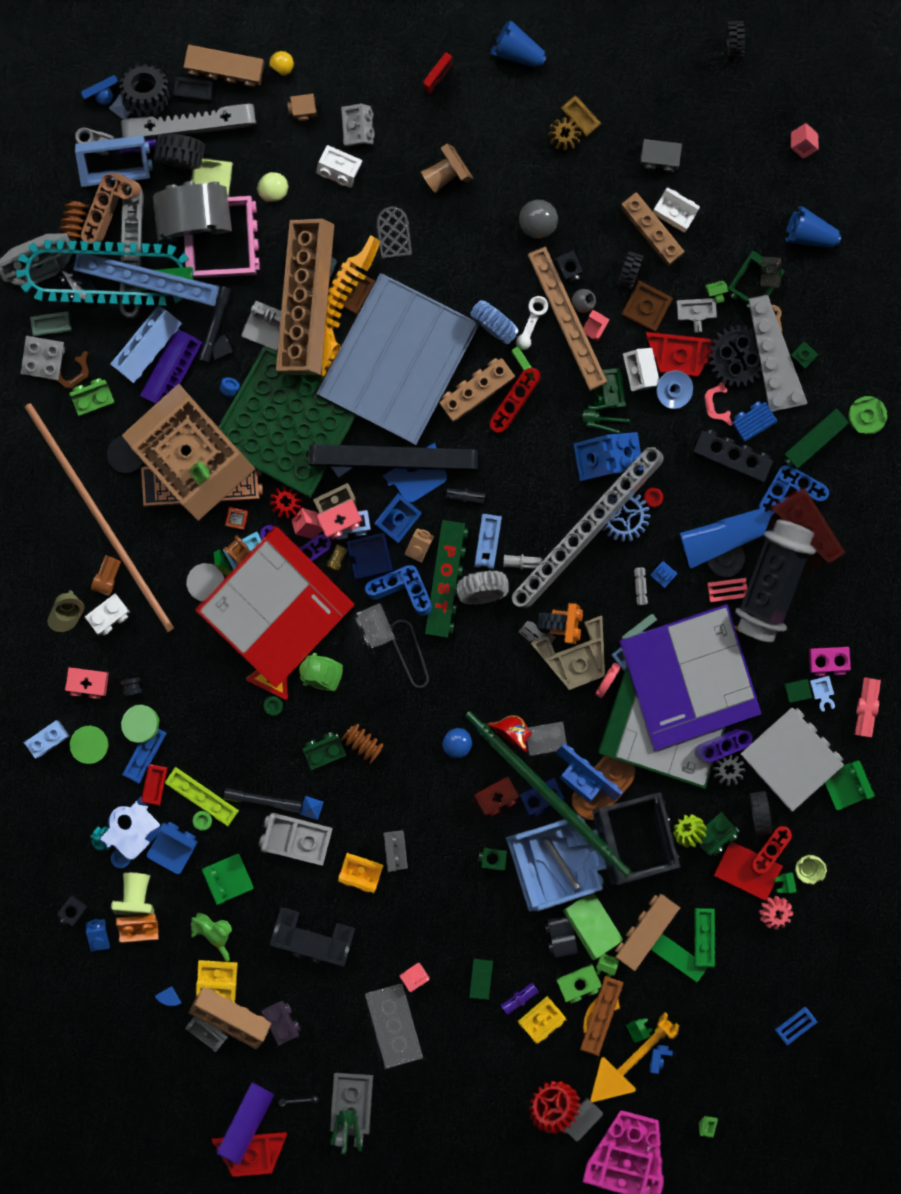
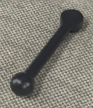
M313 1096L308 1099H280L279 1105L284 1107L286 1104L307 1102L316 1104L319 1098Z

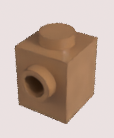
M314 95L292 96L291 102L288 103L289 114H293V118L298 119V121L309 120V117L316 116Z

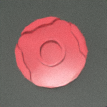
M613 663L602 680L599 690L597 689L596 696L599 698L603 697L619 671L620 665Z

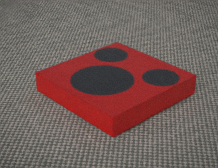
M447 52L444 53L423 81L424 91L428 94L432 92L452 65V56Z

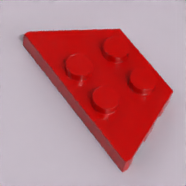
M646 333L660 373L678 370L688 376L698 377L710 359L706 355L712 353L707 348L714 345L710 341L711 339Z
M287 1132L254 1135L240 1165L222 1157L232 1176L272 1173ZM225 1137L212 1139L217 1150H219Z

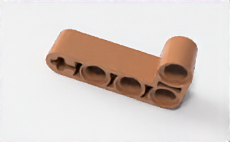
M119 173L106 174L102 177L81 232L83 241H89V244H92L93 242H101L104 239L119 197L123 199L138 197L141 193L139 183ZM112 178L115 180L114 187L111 185ZM128 185L131 187V194L127 192ZM105 195L108 197L107 204L104 202ZM98 213L101 214V221H99L97 218Z

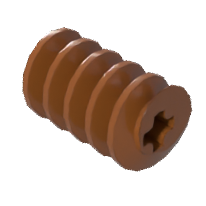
M68 201L70 203L65 204L64 207L69 211L63 212V215L67 218L61 219V223L66 226L60 227V230L64 232L60 234L67 233L70 241H76L78 238H81L78 231H82L83 227L80 224L85 223L81 216H87L83 209H87L89 206L76 201Z
M359 724L351 726L340 741L347 739L345 744L347 746L353 743L351 750L354 751L359 748L358 755L360 756L365 753L364 760L366 761L371 758V764L382 751L383 744L380 743L376 746L377 739L375 738L370 741L371 734L369 733L364 736L365 729L363 728L358 731Z

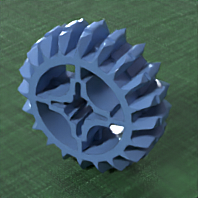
M480 300L470 312L471 317L481 327L505 344L513 341L518 333L516 325L486 301Z
M617 495L615 498L614 496L610 498L611 505L617 502ZM632 495L628 500L638 509L629 510L623 505L618 513L602 528L603 531L610 530L607 534L608 537L614 533V540H617L620 535L621 541L624 542L625 536H628L629 541H632L633 537L631 534L633 533L638 538L640 535L637 530L644 533L645 529L641 525L648 526L649 523L644 521V518L648 519L650 515L644 514V512L649 510V507L642 508L646 501L643 500L639 503L640 495H637L636 498H633ZM622 510L624 513L630 514L626 522L623 518H616L619 514L621 515ZM605 512L598 513V517H603ZM640 514L638 525L631 530L630 518ZM611 522H621L625 531L615 529Z

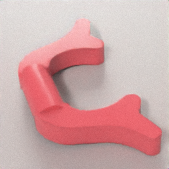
M720 382L718 386L708 390L705 394L707 414L710 418L722 420L731 426L730 411L724 414H717L714 410L713 394L716 392H727L725 383Z

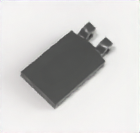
M334 1073L330 1131H334L336 1115H339V1110L355 1111V1116L358 1117L357 1124L362 1147L363 1134H369L373 1075ZM353 1123L352 1127H348L347 1135L355 1136ZM340 1125L335 1139V1146H342L343 1127Z

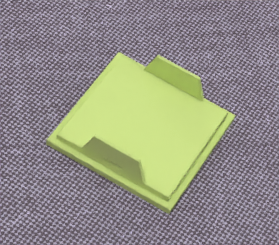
M202 159L201 168L193 170L192 181L195 184L220 182V185L226 186L228 196L232 163Z

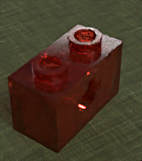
M509 777L474 794L484 814H489L490 817L500 812L499 808L506 804L509 807L517 803L516 798L519 797ZM495 792L498 794L502 793L503 795L500 803L497 801L493 802L492 800Z

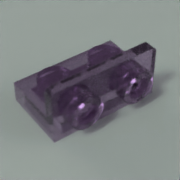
M282 1000L262 1010L265 1019L271 1023L270 1029L278 1046L300 1035V1026L296 1020H292L290 1016L292 1010L288 1003L284 1004Z

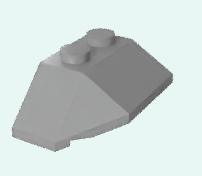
M67 233L45 234L10 249L0 259V274L3 281L18 285L28 283L27 276L17 278L16 270H26L27 264L18 261L20 254L22 253L27 258H30L34 253L28 246L35 242L38 250L45 249L44 240L53 241L51 249H57L56 240H64L63 250H70L68 243L70 240ZM42 253L32 260L29 269L30 277L34 284L57 275L62 268L67 266L73 254Z

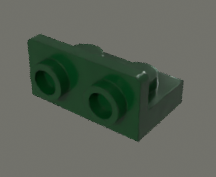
M621 369L602 370L607 384L594 389L595 405L617 403V406L611 408L626 406Z
M331 732L322 736L323 740L316 743L315 740L305 743V748L302 750L311 770L347 755L338 734L334 735Z

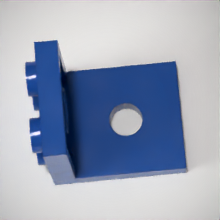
M637 432L604 435L573 444L580 481L615 473H624L641 455ZM592 454H593L594 457H595L594 463L592 462V459H591ZM639 467L636 471L644 470V468Z

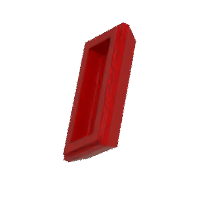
M149 764L141 802L160 805L167 767Z

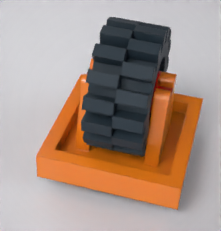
M569 604L568 612L552 610L551 614L539 613L537 628L550 630L551 634L565 635L566 643L576 644L577 640L580 641L581 629L578 628V622H582L583 610L577 604Z

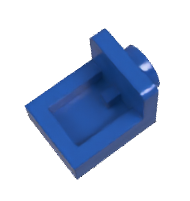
M95 919L87 922L86 934L91 952L110 949L105 919Z

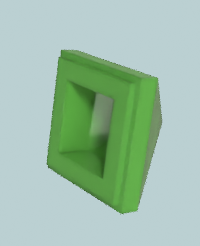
M200 461L189 469L199 486L210 477L209 468Z
M704 1116L699 1122L700 1135L713 1137L718 1118Z

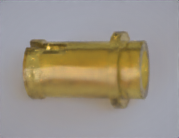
M336 545L330 560H327V566L334 570L341 568L340 564L347 549Z

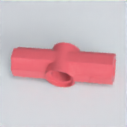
M863 679L861 698H859L857 705L858 718L855 735L872 737L874 720L877 717L879 708L878 694L881 680Z

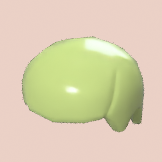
M279 173L264 175L259 180L257 187L259 196L267 202L279 201L287 194V180Z
M814 855L802 857L795 867L797 877L807 884H814L823 880L827 872L825 863Z

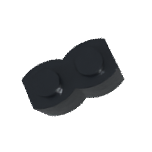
M562 916L548 919L545 929L546 934L551 935L552 942L548 943L550 954H554L555 958L577 954L574 930L567 917Z

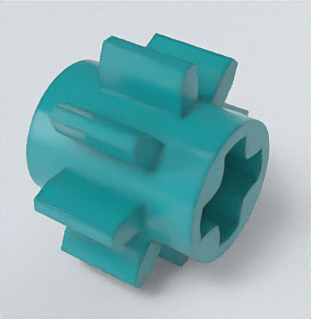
M97 827L90 836L93 839L92 845L98 850H103L104 848L109 850L112 846L110 845L106 848L105 844L99 841L100 837L109 829L108 827H103L102 829Z

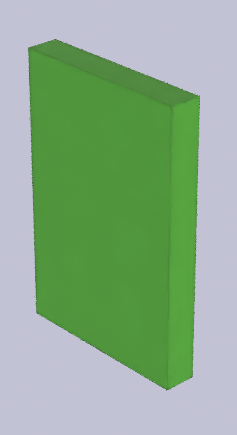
M594 892L585 895L563 910L593 960L623 941Z

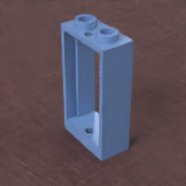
M144 135L76 144L75 154L81 187L99 185L102 177L111 173H119L132 180L150 178V171H153L152 160H148L147 154L150 153L149 142H145ZM140 146L143 167L88 173L85 153Z

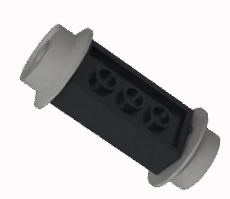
M777 520L774 531H766L764 533L766 536L765 543L742 605L736 609V613L741 617L738 630L767 642L774 641L777 631H785L787 629L783 621L808 554L816 552L810 545L814 535L812 531L783 520Z

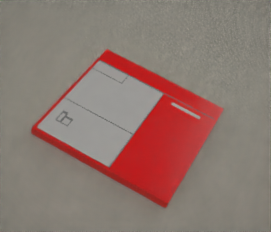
M274 526L198 606L196 611L265 679L277 688L355 604L277 526Z

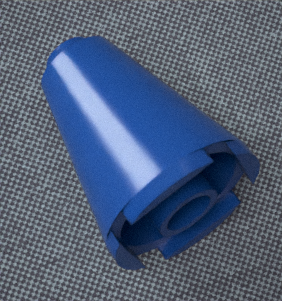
M510 20L496 39L498 46H493L491 54L496 57L533 68L541 67L546 59V56H544L545 51Z
M797 207L799 212L792 214L786 230L789 233V238L785 237L786 242L824 248L838 246L841 240L839 230L805 207Z

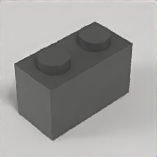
M644 139L640 165H644L645 169L653 170L655 167L663 168V171L674 172V169L678 170L682 144Z

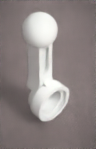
M536 296L530 300V318L523 334L519 335L516 339L517 347L522 350L530 347V335L536 321L547 312L548 302L545 298ZM540 302L543 304L544 309L539 312L535 311L533 304Z

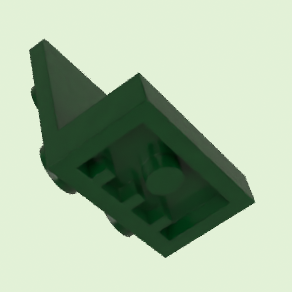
M720 812L705 825L707 829L704 832L706 837L701 838L702 843L698 844L707 855L713 854L715 856L723 849L722 845L726 841L731 843L738 837L736 833L739 830Z

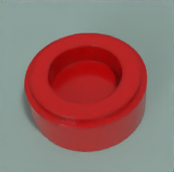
M657 488L648 489L644 494L645 504L649 507L659 506L663 501L662 492Z

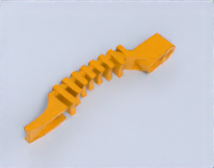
M371 235L365 247L358 255L348 258L346 263L343 262L341 265L343 269L338 271L336 274L338 278L333 280L334 286L333 288L330 287L328 291L330 294L327 300L321 376L327 375L341 348L340 344L335 341L333 333L334 326L338 328L340 323L332 320L333 315L338 318L341 316V313L335 311L336 307L342 309L344 306L338 300L341 298L346 301L347 296L342 294L343 290L351 293L352 288L346 285L347 282L357 286L358 281L350 277L352 274L362 280L365 279L366 276L355 269L356 266L368 271L377 253L380 240Z

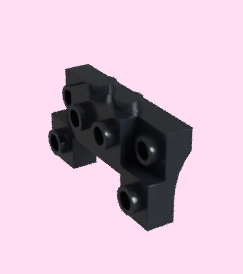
M281 907L271 939V946L292 951V955L303 958V955L309 956L311 961L321 963L323 960L345 966L355 928L336 923L333 937L297 928L296 924L300 912Z

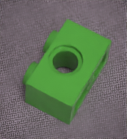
M592 964L557 979L566 1002L570 1001L571 1003L579 1001L581 995L586 993L590 996L599 992L598 988L602 987ZM579 979L585 982V987L582 990H577L574 987L575 982Z

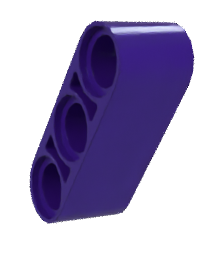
M739 729L730 731L699 744L695 750L696 756L700 760L713 762L750 746L752 735L748 731ZM742 734L743 741L739 743L738 738ZM725 741L726 748L722 750L721 745ZM708 748L709 755L705 757L704 752Z

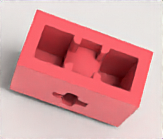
M353 500L317 515L326 537L331 536L332 539L343 535L341 531L346 529L352 531L360 527L359 523L362 522ZM338 516H341L342 518H344V517L346 518V519L343 521V522H344L343 525H340L339 523H337V524L335 523V521L338 520V519H337Z
M68 668L66 691H70V695L75 696L88 693L89 698L100 699L101 695L106 696L109 673ZM88 678L92 685L85 689L86 687L82 685V681H86Z

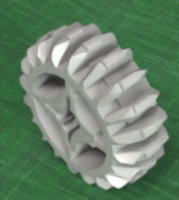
M483 571L470 574L468 577L461 579L457 584L458 597L460 601L468 605H483L484 603L496 601L506 596L509 592L508 579H506L505 574L498 571Z

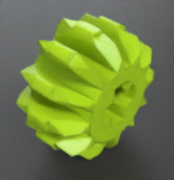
M684 815V820L678 819L679 825L674 826L676 831L673 833L677 842L687 848L690 845L696 847L697 842L702 843L701 838L706 837L704 832L707 830L703 821L695 815L690 817Z

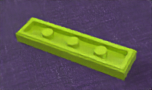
M177 767L174 768L165 784L226 826H229L239 811Z

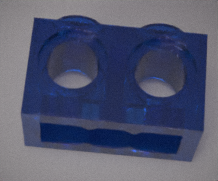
M555 778L544 782L550 789L556 791L557 796L561 800L564 799ZM534 788L519 794L529 816L533 814L536 817L545 812L544 808L551 806ZM531 797L539 799L538 807L531 808L528 801Z

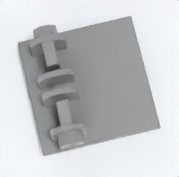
M256 301L251 308V314L242 337L277 350L281 311Z
M26 336L21 374L59 380L62 354H64L65 347H63L64 342Z

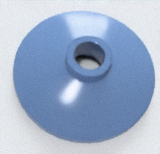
M678 370L669 371L660 378L657 384V397L668 408H680L692 396V381L684 372ZM672 385H674L675 388H674V390L671 392V391H670V387H671Z

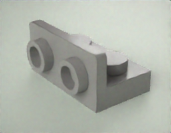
M357 104L342 107L344 145L373 144V112L370 106Z

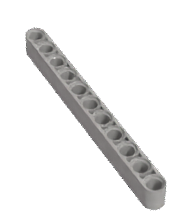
M652 447L647 448L513 593L512 601L515 605L521 608H528L538 599L662 464L663 455L660 451ZM656 453L657 459L653 462H650V454ZM639 467L644 468V473L641 476L636 475V470ZM626 481H630V488L623 490V484ZM617 495V502L611 505L610 498ZM603 509L605 514L601 519H598L597 513ZM590 523L592 528L590 532L585 533L584 527ZM574 538H578V545L576 547L571 546V541ZM561 552L565 553L563 561L558 560V555ZM551 566L552 573L546 576L545 569ZM538 580L539 587L533 590L532 583ZM522 594H525L526 601L521 604L519 602V597Z

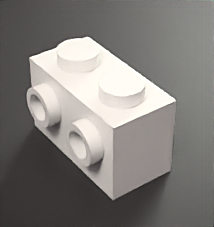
M652 348L636 349L623 354L631 391L645 390L657 386L659 377Z

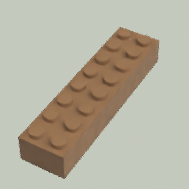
M324 219L290 220L276 365V371L286 375H321L334 224Z

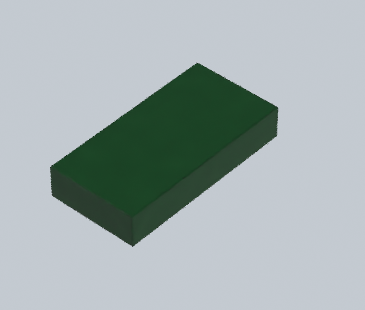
M474 959L470 998L489 1000L493 961Z

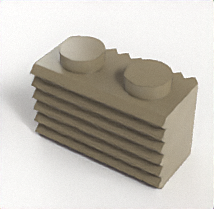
M348 483L313 499L320 514L347 501H356Z

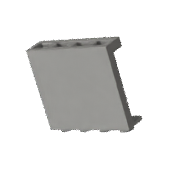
M793 707L788 709L781 718L750 746L739 753L790 811L795 810L844 766L841 762L843 758L836 751L833 753L828 748L830 746L829 742L824 737L819 738L816 734L817 729L810 722L807 724L802 719L805 717L798 708L794 710Z

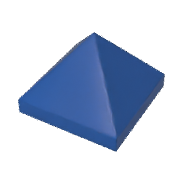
M305 796L300 815L318 820L324 802Z

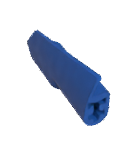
M758 509L680 533L689 568L698 566L764 535L771 515L763 509Z

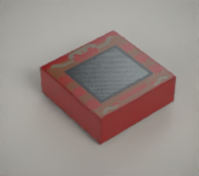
M229 507L225 526L244 530L248 511Z

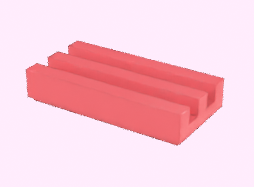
M746 578L707 583L710 602L744 598L747 591ZM742 583V586L712 590L713 586ZM743 590L744 593L713 597V594Z

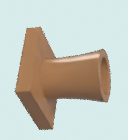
M449 144L441 147L447 158L421 171L434 193H437L456 176H459L464 182H469L473 179L453 146Z

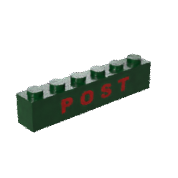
M442 520L430 598L432 611L428 614L425 635L448 638L449 634H453L454 623H450L451 615L456 614L457 604H453L454 596L458 597L457 577L461 578L463 566H459L460 558L464 559L465 547H462L463 539L467 540L468 528H465V523Z

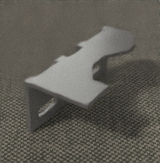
M527 621L519 631L520 634L532 642L549 636L552 643L556 638L550 632L548 634L541 633L536 624Z

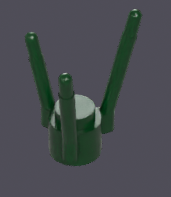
M617 403L589 406V409H584L583 424H587V427H594L619 434L620 431L596 423H600V421L629 423L630 420L600 417V412H597V410L615 407L618 405Z
M339 1110V1115H336V1123L330 1144L334 1145L339 1125L342 1126V1154L346 1153L348 1127H352V1123L358 1151L362 1150L357 1124L358 1117L355 1116V1111Z

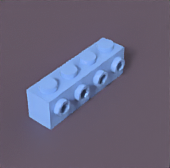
M157 306L110 365L134 383L142 375L148 364L154 360L157 353L164 348L169 338L177 332L178 327L182 323L167 310Z

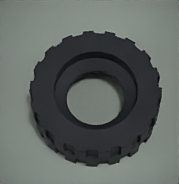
M766 792L750 793L756 835L772 833Z

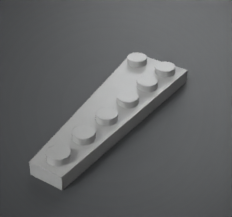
M768 295L748 299L769 408L771 411L807 404Z

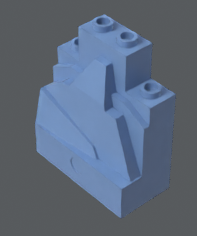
M566 820L506 837L529 911L541 910L602 890L603 880L597 871L606 868L604 858ZM546 839H551L581 886L575 891L543 843Z

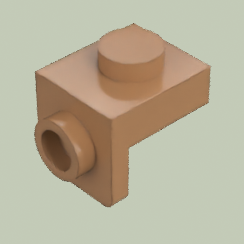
M416 529L404 555L422 563L434 536L426 530Z

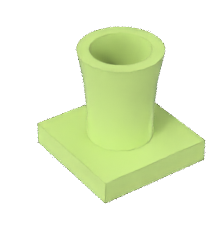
M124 873L123 902L112 903V910L115 915L141 916L154 914L152 905L144 904L150 876L139 873Z

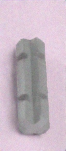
M643 567L635 568L637 604L646 605L648 601L645 595L647 594L646 578H644L645 569Z

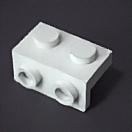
M666 188L653 213L685 233L700 207L693 201L679 195L676 191Z

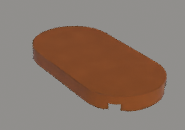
M606 755L594 767L595 770L603 773L607 780L616 784L619 790L622 791V794L635 778V766L633 764ZM601 790L598 791L590 802L585 800L576 791H574L572 796V805L575 812L580 817L588 820H594L592 810L613 805L616 802Z

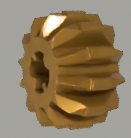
M563 118L562 124L557 119L555 121L557 126H550V129L554 132H549L548 136L554 137L550 141L551 144L558 142L556 149L563 145V150L566 151L567 145L573 149V142L579 143L580 140L577 137L581 136V132L576 131L579 128L578 124L572 126L573 119L569 121V124L566 123V118ZM563 130H565V133L566 131L569 132L567 138L565 136L561 137Z

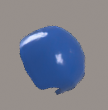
M461 728L448 731L442 743L444 752L449 757L455 759L465 757L472 747L471 735Z

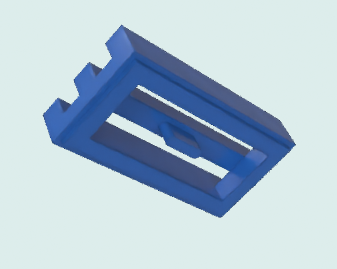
M805 1006L777 1027L775 1031L784 1043L788 1045L815 1025L817 1021ZM802 1014H807L801 1020H799L797 1023H795L793 1026L787 1029L784 1033L781 1032V1030H783L785 1027L791 1024ZM811 1019V1022L787 1039L785 1037L806 1020Z

